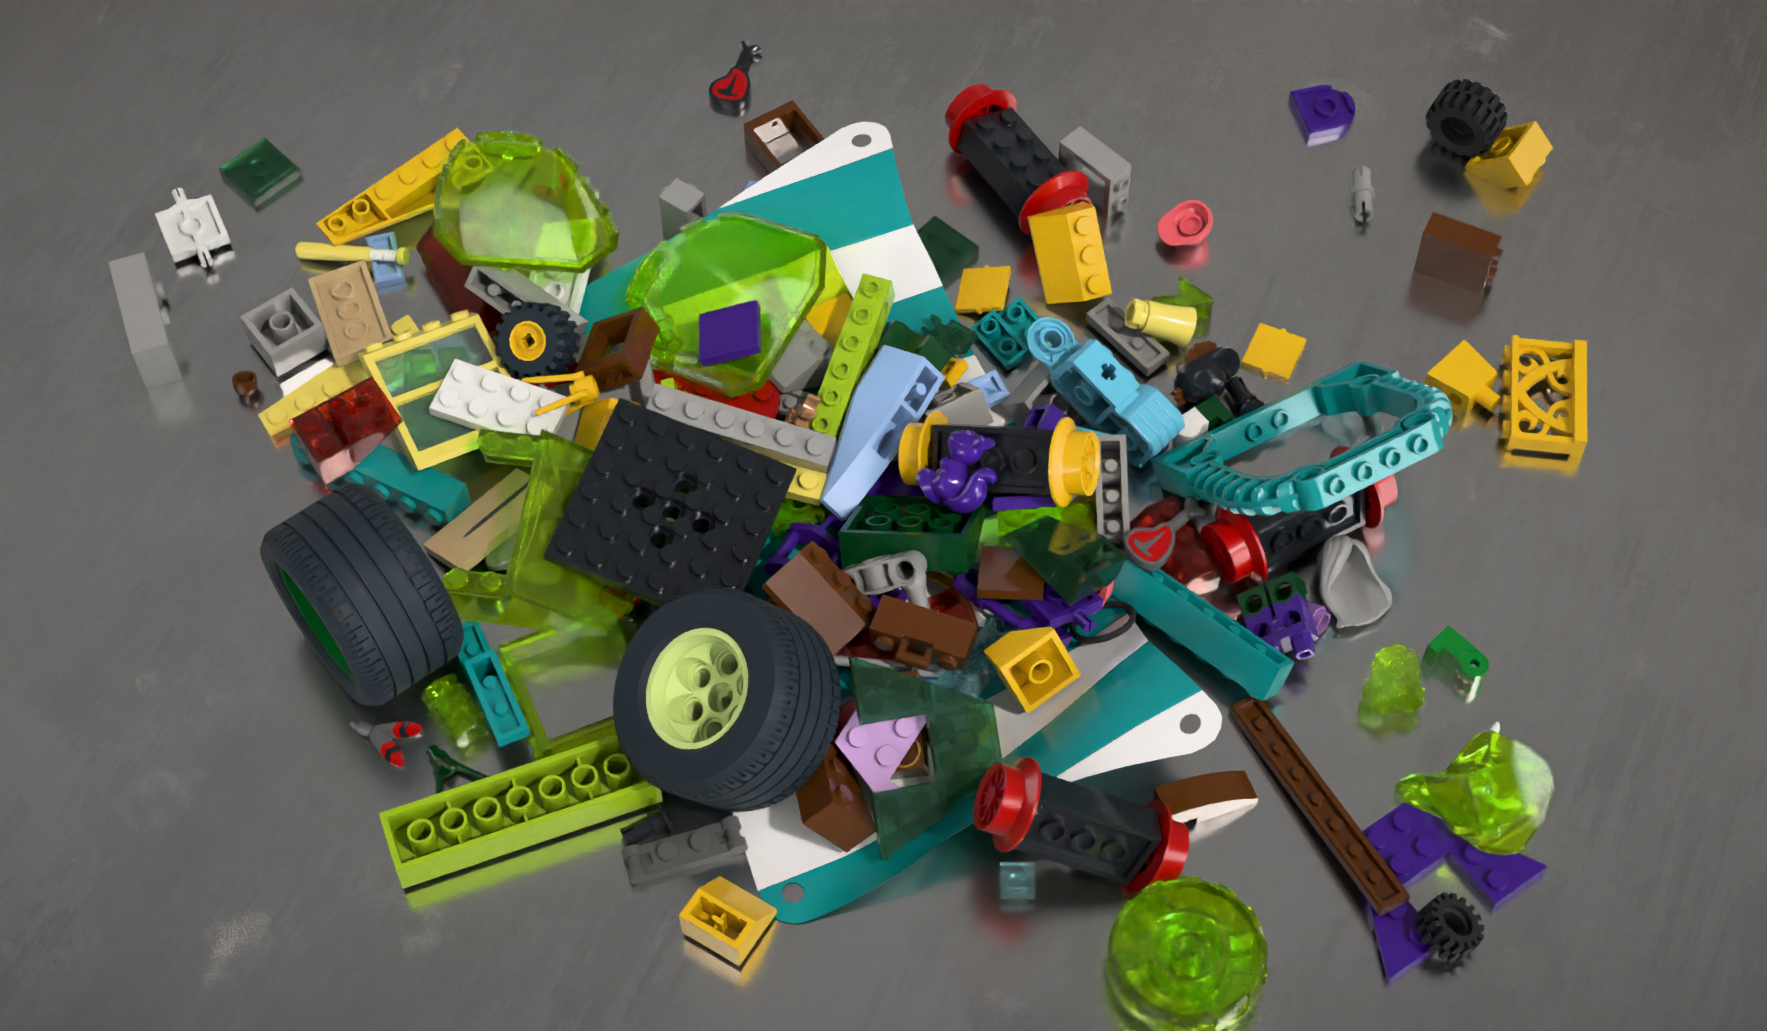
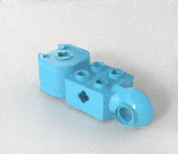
M1045 317L1033 322L1027 335L1028 348L1034 358L1043 363L1050 371L1051 385L1093 429L1097 427L1100 432L1111 435L1126 434L1127 463L1142 468L1177 433L1185 428L1181 412L1165 395L1153 386L1140 385L1135 380L1134 375L1124 368L1113 357L1112 352L1107 347L1102 346L1098 340L1088 339L1081 346L1075 340L1074 334L1068 325L1061 320ZM1045 340L1049 341L1052 344L1053 348L1049 347L1045 343Z

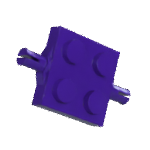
M1066 563L1054 568H1046L1043 601L1018 600L1044 627H1052L1054 629L1069 622H1076L1085 633H1088V630L1091 632L1096 625L1087 615L1102 610L1103 599Z

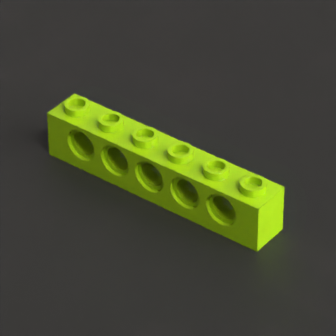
M865 273L862 274L817 397L821 398L815 409L817 412L816 416L812 421H809L807 427L809 430L836 437V445L853 391L872 362L895 299L891 280Z

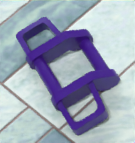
M830 514L821 526L799 522L791 523L786 531V538L776 554L765 563V572L773 576L791 560L788 557L797 543L809 544L812 541L818 547L823 548L831 561L840 568L842 565L840 542L825 531V529L831 526L839 532L846 521H841L834 514Z
M971 568L968 573L955 576L952 585L972 601L976 607L981 610H988L1016 629V631L1044 627L1034 616L1023 619L1005 607L1003 604L1008 599L977 598L979 576L977 569ZM1061 627L1054 628L1064 647L1067 648L1073 635Z

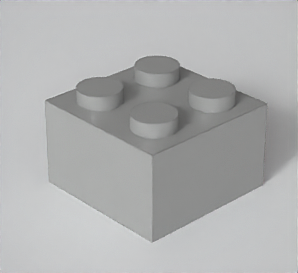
M293 287L240 316L248 340L277 377L330 347L324 326Z

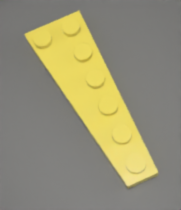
M409 314L389 326L392 337L407 330H410L412 334L420 331ZM427 343L375 362L386 386H389L438 361L435 352ZM360 360L340 367L334 363L258 414V417L269 437L275 443L293 434L310 412L325 418L375 393V390Z

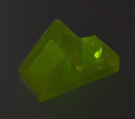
M1178 277L1176 295H1161L1151 298V301L1194 307L1197 313V321L1211 320L1213 297L1182 277Z

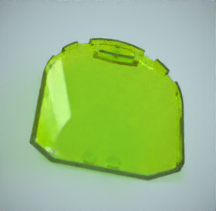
M721 212L718 213V218L706 222L702 217L680 227L683 233L672 239L669 243L664 238L646 256L630 282L625 301L629 304L627 311L643 306L660 327L649 357L651 366L733 398L763 387L825 288L827 245L816 234L751 214ZM757 299L760 305L761 353L703 367L699 361V314Z

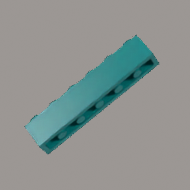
M310 412L289 438L294 456L304 464L311 463L319 467L327 475L339 476L348 483L366 485L374 490L384 501L390 500L408 513L415 512L424 516L433 525L440 524L446 526L461 514L471 502L465 483L431 467L418 471L412 467L407 456L315 413Z
M1130 560L1124 561L1114 582L1111 595L1116 597L1118 601L1127 602L1132 605L1136 612L1143 616V620L1147 624L1163 630L1168 634L1170 640L1190 649L1200 661L1210 663L1220 671L1224 678L1235 681L1244 687L1247 694L1251 697L1264 701L1279 694L1295 663L1294 661L1161 569L1145 571Z

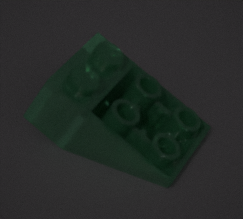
M1047 515L1004 536V539L1070 605L1110 585L1127 559L1104 535Z

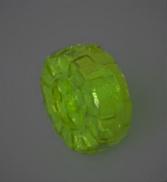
M1178 876V879L1165 882L1161 879L1143 887L1141 893L1132 901L1128 899L1121 908L1108 937L1106 952L1107 973L1111 987L1113 986L1118 996L1120 1006L1132 1020L1136 1018L1147 1026V1031H1230L1245 1019L1252 1007L1258 1002L1268 972V945L1258 916L1251 906H1246L1238 899L1236 892L1220 883L1213 884L1202 881L1201 877Z

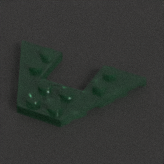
M848 657L859 725L924 714L926 718L936 781L870 792L880 860L887 861L896 851L909 841L917 838L922 831L930 825H934L952 811L951 809L974 794L978 790L985 773L993 764L997 762L1003 763L993 702L976 698L856 657Z

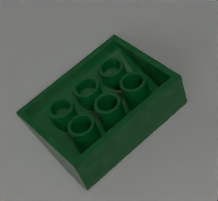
M865 495L839 531L842 568L882 555L916 550L921 552L927 560L926 574L933 571L946 572L949 575L968 573L976 557L988 505L987 499L976 510L960 514L947 508L943 502L939 504L933 503L928 497ZM904 561L905 570H914L909 562Z

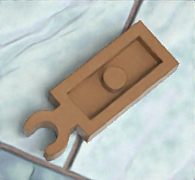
M808 394L806 399H803L796 409L790 408L784 422L807 429L809 421H812L816 416L817 412L815 409L820 403L821 398Z

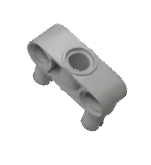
M908 550L892 555H882L849 565L841 570L853 580L854 585L865 596L877 595L901 587V590H905L909 603L931 609L924 584L927 583L925 573L928 567L927 560L919 551ZM904 561L909 562L913 566V574L905 571ZM869 622L862 630L870 628L872 622Z

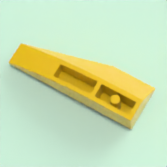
M456 128L316 223V226L336 247L448 204L493 173L494 169L464 134Z

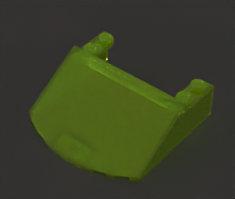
M480 429L477 442L485 462L532 467L507 574L502 575L492 571L485 573L454 568L442 578V582L458 612L460 620L602 637L608 636L615 629L614 625L624 614L628 615L633 609V603L637 597L544 560V553L594 451L541 429L540 435ZM636 506L637 509H645V507Z

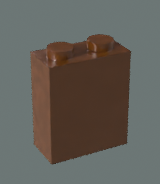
M1433 212L1422 235L1414 271L1482 295L1486 284L1492 285L1498 271L1496 267L1503 254V249L1499 248L1502 236Z

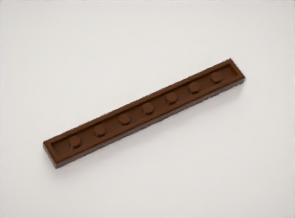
M1249 696L1231 705L1229 708L1230 715L1378 915L1382 916L1408 902L1410 898L1409 893L1267 704L1262 700Z

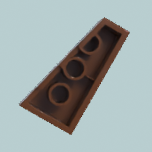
M835 729L834 739L831 741V747H828V753L825 754L824 760L821 761V765L818 766L813 776L809 777V780L796 791L802 824L843 851L848 852L877 832V829L851 764L834 744L839 735L837 729Z

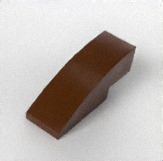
M1225 771L1193 776L1155 787L1153 800L1165 802L1170 808L1173 820L1183 823L1195 819V822L1199 823L1258 802V797L1245 771Z

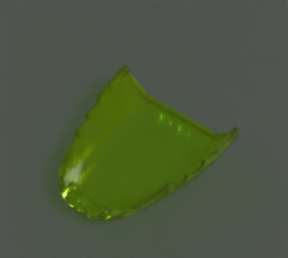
M511 131L478 132L474 141L467 143V140L462 139L456 144L449 154L447 164L443 165L441 176L438 177L433 208V236L461 265L497 267L505 271L527 269L535 273L543 271L584 273L617 249L619 230L608 203L600 201L599 189L591 188L590 177L588 175L582 176L579 173V164L559 146L554 151L544 147L540 137Z

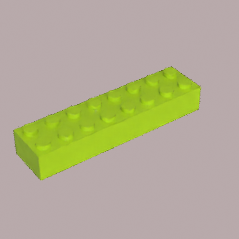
M617 734L380 812L379 816L397 875L404 889L656 804L657 802H662L663 799L661 790L646 781L629 763L626 755L623 753V749H621Z

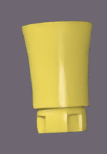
M1133 298L1127 305L1124 324L1129 328L1137 329L1140 333L1152 335L1185 348L1193 337L1197 313L1194 307L1175 306Z

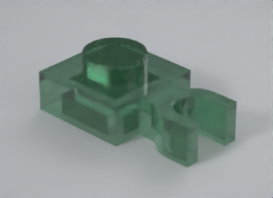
M931 314L930 319L932 323L936 324V327L927 329L922 326L921 331L923 335H931L940 339L946 345V350L953 357L963 359L978 338L976 332L953 319L947 325H944L939 317Z

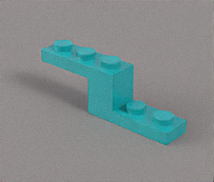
M477 617L463 622L464 640L457 657L481 713L484 712L498 746L502 747L529 736L528 725L494 649L491 650Z

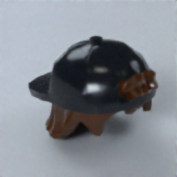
M1210 340L1195 343L1193 348L1189 349L1185 363L1176 364L1177 376L1174 380V391L1170 394L1178 405L1185 404L1186 402L1200 404L1213 395L1217 398L1225 391L1227 381L1239 370V355L1228 346L1217 347L1216 343Z

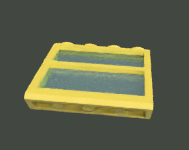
M468 310L451 314L452 320L441 324L439 320L423 324V330L413 334L410 330L395 334L393 336L394 341L382 344V341L367 344L364 346L365 351L358 353L366 374L412 467L418 471L502 440L430 415L429 407L455 359L511 377L507 368L502 367L500 364L501 357L496 356V347L479 314L469 313Z

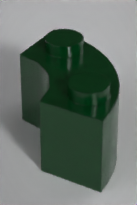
M893 320L885 324L873 358L881 346L887 345L923 356L941 372L953 355L946 350V345L940 339L931 335L915 333L904 323Z

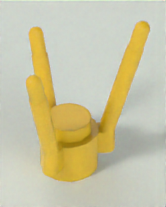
M584 371L574 374L526 377L521 380L534 384L574 381V384L569 385L570 396L535 410L536 416L575 402V404L569 407L565 415L566 417L583 406L594 403L595 399L600 398L599 388L592 374L585 376Z

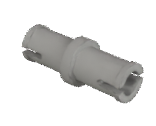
M1362 166V176H1360L1359 167L1354 168L1352 171L1353 189L1351 190V198L1355 202V218L1360 222H1364L1363 212H1366V221H1370L1374 217L1372 200L1375 197V190L1371 186V170L1365 166Z

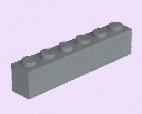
M656 383L646 406L647 409L774 460L826 474L829 471L836 448V437Z

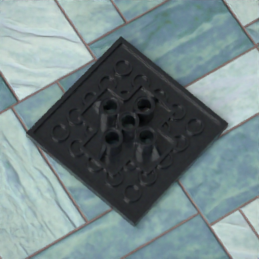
M619 398L544 553V560L658 606L664 605L667 601L684 592L705 587H729L744 592L795 477L797 468ZM678 492H683V493H686L687 495H686V496L680 495V494H678ZM636 506L645 507V509H637ZM665 518H672L675 521H667ZM695 530H702V531H704V532H706V533H705V534L697 533ZM654 544H660V545H662V546H664V547H663V548H656V547H654L653 545H654Z

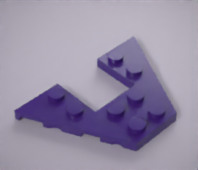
M1405 802L1362 831L1404 888L1448 858L1492 909L1540 877L1547 869L1545 864ZM1367 900L1366 905L1370 921L1377 937V948L1380 949L1386 973L1385 979L1389 984L1430 955L1431 952L1428 949L1431 945L1429 943L1423 944L1421 941L1424 934H1418L1416 929L1420 926L1416 924V918L1419 916L1417 914L1418 911L1409 901L1379 916Z

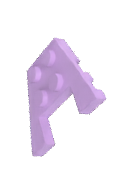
M871 685L837 736L834 744L871 788L878 800L886 807L893 819L898 824L903 825L919 799L891 782V776L926 722L931 723L957 740L973 716V713Z

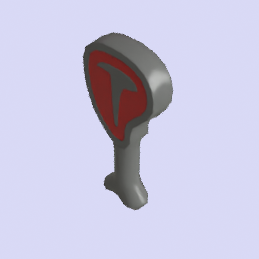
M1188 497L1185 499L1184 509L1169 522L1160 523L1154 528L1132 529L1127 533L1123 542V550L1126 556L1136 566L1145 571L1158 570L1167 562L1175 546L1176 531L1191 519H1205L1207 515L1206 510L1198 506L1196 498Z

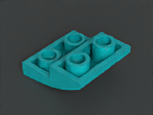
M1019 296L1006 306L1003 311L997 313L993 309L970 327V329L1003 367L1009 370L1034 357L1028 348L1027 335L1033 322L1040 318ZM1045 340V343L1049 347L1052 346V344L1049 341Z

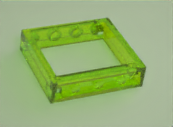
M610 604L499 645L502 655L499 658V662L505 675L511 679L512 684H510L517 703L520 702L523 709L521 712L534 736L529 739L535 756L541 755L542 758H546L616 734L614 717L610 716L548 740L517 665L518 661L603 630L619 667L628 646Z

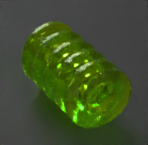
M446 675L433 682L424 690L422 701H425L427 708L432 710L434 717L439 719L441 726L446 729V732L453 738L458 747L472 745L483 737L487 728L483 725L486 721L484 711H479L480 706L477 702L472 701L470 693L465 692L463 684L458 683L456 675Z

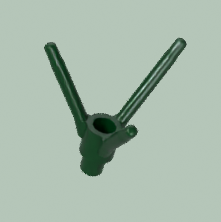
M431 745L426 750V754L430 758L429 763L434 769L435 794L443 792L442 780L451 776L455 771H460L478 780L489 777L451 759L447 752L440 750L437 745Z

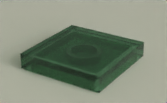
M265 137L219 168L221 176L254 206H258L302 175L300 168Z

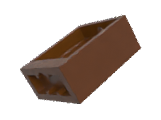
M793 100L743 124L746 145L769 173L777 170L792 159L780 164L765 143L793 129L809 149L824 140L823 136Z
M643 306L594 322L575 373L584 371L585 376L592 374L598 385L599 392L642 379L660 327ZM624 342L621 351L610 354L613 345Z

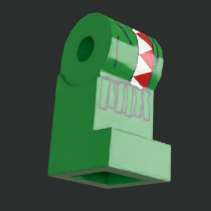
M1449 625L1427 645L1422 658L1432 667L1439 662L1455 675L1457 682L1461 686L1469 689L1480 686L1489 669L1488 659Z

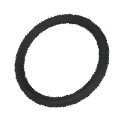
M1106 601L1102 609L1116 607L1124 608L1129 612V620L1122 627L1108 634L1094 637H1085L1078 634L1076 622H1071L1069 630L1073 635L1072 637L1082 643L1095 644L1106 642L1119 637L1132 627L1136 620V610L1127 602Z

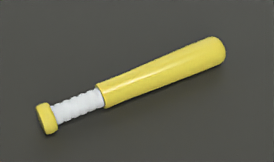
M299 242L295 247V254L301 260H365V262L384 260L397 261L399 265H407L410 258L409 250L406 247H400L398 250H385L353 245L334 247L333 244L319 242Z

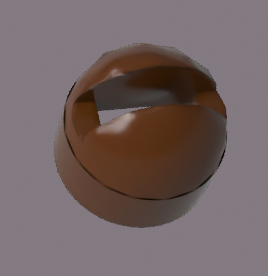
M241 371L233 375V388L239 396L246 394L247 397H250L257 391V375L254 372Z

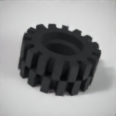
M1447 892L1438 894L1417 913L1419 916L1416 918V924L1420 925L1416 928L1417 933L1424 934V937L1421 939L1423 944L1429 943L1431 947L1428 950L1431 953L1438 951V957L1441 959L1448 957V961L1462 959L1480 945L1484 938V935L1481 934L1484 931V925L1478 924L1482 920L1480 914L1474 915L1475 907L1472 904L1467 907L1465 905L1467 900L1463 897L1457 900V894L1455 893L1449 895ZM1446 922L1451 925L1455 932L1447 926Z

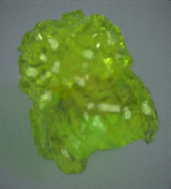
M1395 643L1389 647H1384L1376 654V660L1372 663V675L1363 687V698L1370 703L1378 715H1386L1390 707L1398 709L1401 713H1410L1425 706V689L1422 688L1419 678L1421 667L1419 666L1420 662L1416 652L1407 649L1403 644Z

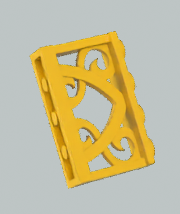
M1512 335L1510 344L1504 345L1502 352V363L1507 364V370L1503 371L1501 383L1502 388H1507L1506 395H1503L1501 413H1506V420L1502 421L1501 438L1506 439V450L1512 451L1514 448L1568 454V458L1581 459L1587 444V341L1574 340L1573 343L1519 338V335ZM1522 355L1537 357L1541 361L1542 366L1539 367L1538 363L1532 358H1528L1530 366H1523L1519 358ZM1548 358L1562 359V360H1557V361L1550 362ZM1518 374H1519L1520 376H1523V378L1519 381V383H1518ZM1545 378L1553 390L1568 396V399L1554 403L1547 413L1539 408L1526 393L1532 386ZM1559 378H1566L1568 383L1560 384L1557 381ZM1562 410L1568 414V417H1561L1558 413L1556 419L1553 415L1556 411ZM1521 421H1527L1530 424L1527 430L1534 429L1537 423L1543 428L1537 434L1522 432L1518 425ZM1549 430L1561 436L1547 435Z

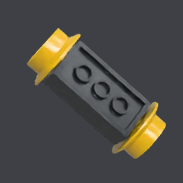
M933 411L928 415L924 423L911 422L907 424L901 436L899 470L901 478L906 485L919 486L916 479L917 471L922 468L938 470L940 468L939 461L944 457H951L948 448V438L953 430H971L978 435H983L984 438H991L996 441L992 448L984 451L977 462L967 466L969 477L974 471L983 467H989L996 472L997 481L994 484L987 482V492L1051 495L1058 507H1066L1074 495H1092L1099 479L1101 456L1098 437L1093 431H1078L1070 417L1061 418L1055 429L950 424L943 412Z

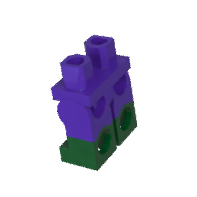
M1293 571L1266 582L1267 587L1261 584L1236 595L1249 631L1282 654L1293 650L1294 656L1299 660L1315 655L1314 641L1319 639V636L1314 628V620L1305 594L1308 593L1306 584ZM1284 584H1290L1284 588L1279 589V587ZM1253 597H1260L1256 600L1250 601V599H1252Z

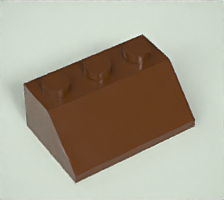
M814 541L798 552L761 586L780 608L807 621L825 640L829 650L832 652V656L873 620L877 610L871 599L858 590L851 582L850 577L841 571L831 561L827 552L823 548L818 547Z

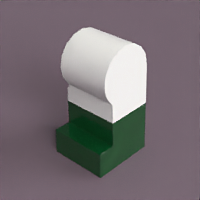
M1213 395L1182 415L1185 428L1177 433L1173 438V443L1176 447L1232 421L1233 415Z

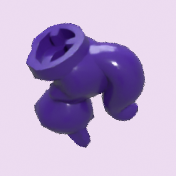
M953 430L948 438V448L951 457L942 458L939 461L940 468L938 470L922 468L916 473V479L924 494L933 503L939 504L943 502L947 508L956 513H970L979 508L987 495V482L994 484L997 481V475L993 469L983 467L974 471L969 477L967 466L977 462L984 451L992 448L996 441L991 438H984L983 435H978L971 430Z

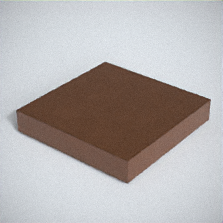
M982 546L977 598L1043 601L1047 548Z

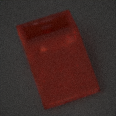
M373 377L289 420L296 442L325 484L353 470L403 422Z

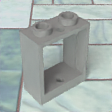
M1079 126L1059 142L1058 160L1068 171H1080L1087 177L1089 182L1087 196L1092 201L1095 209L1108 218L1116 211L1119 212L1124 209L1129 201L1131 164Z

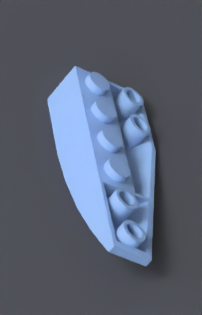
M883 345L855 387L819 500L841 521L846 520L899 451L900 440L905 427L911 422L918 423L945 379V376L925 357Z

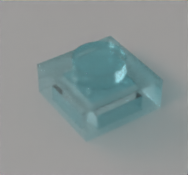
M1000 862V899H1035L1034 862Z

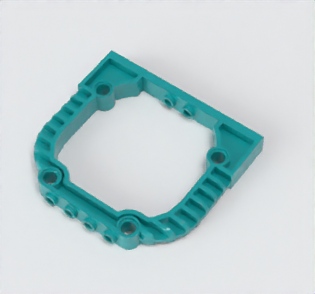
M1359 359L1154 457L1151 461L1161 488L1184 498L1202 499L1232 513H1240L1247 516L1256 514L1268 516L1280 511L1285 513L1299 510L1315 511L1325 508L1440 451L1444 447L1442 439L1447 435L1449 426L1452 423L1453 409L1448 396L1436 387L1400 377L1397 370ZM1357 412L1358 415L1368 416L1382 412L1399 418L1394 423L1392 429L1325 462L1303 465L1282 475H1249L1227 467L1223 463L1321 414L1330 416L1340 413Z

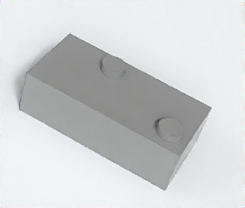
M144 252L109 261L131 353L146 389L181 380L182 375L169 330V325L172 324L167 308H163L161 300L167 298L162 281H155Z

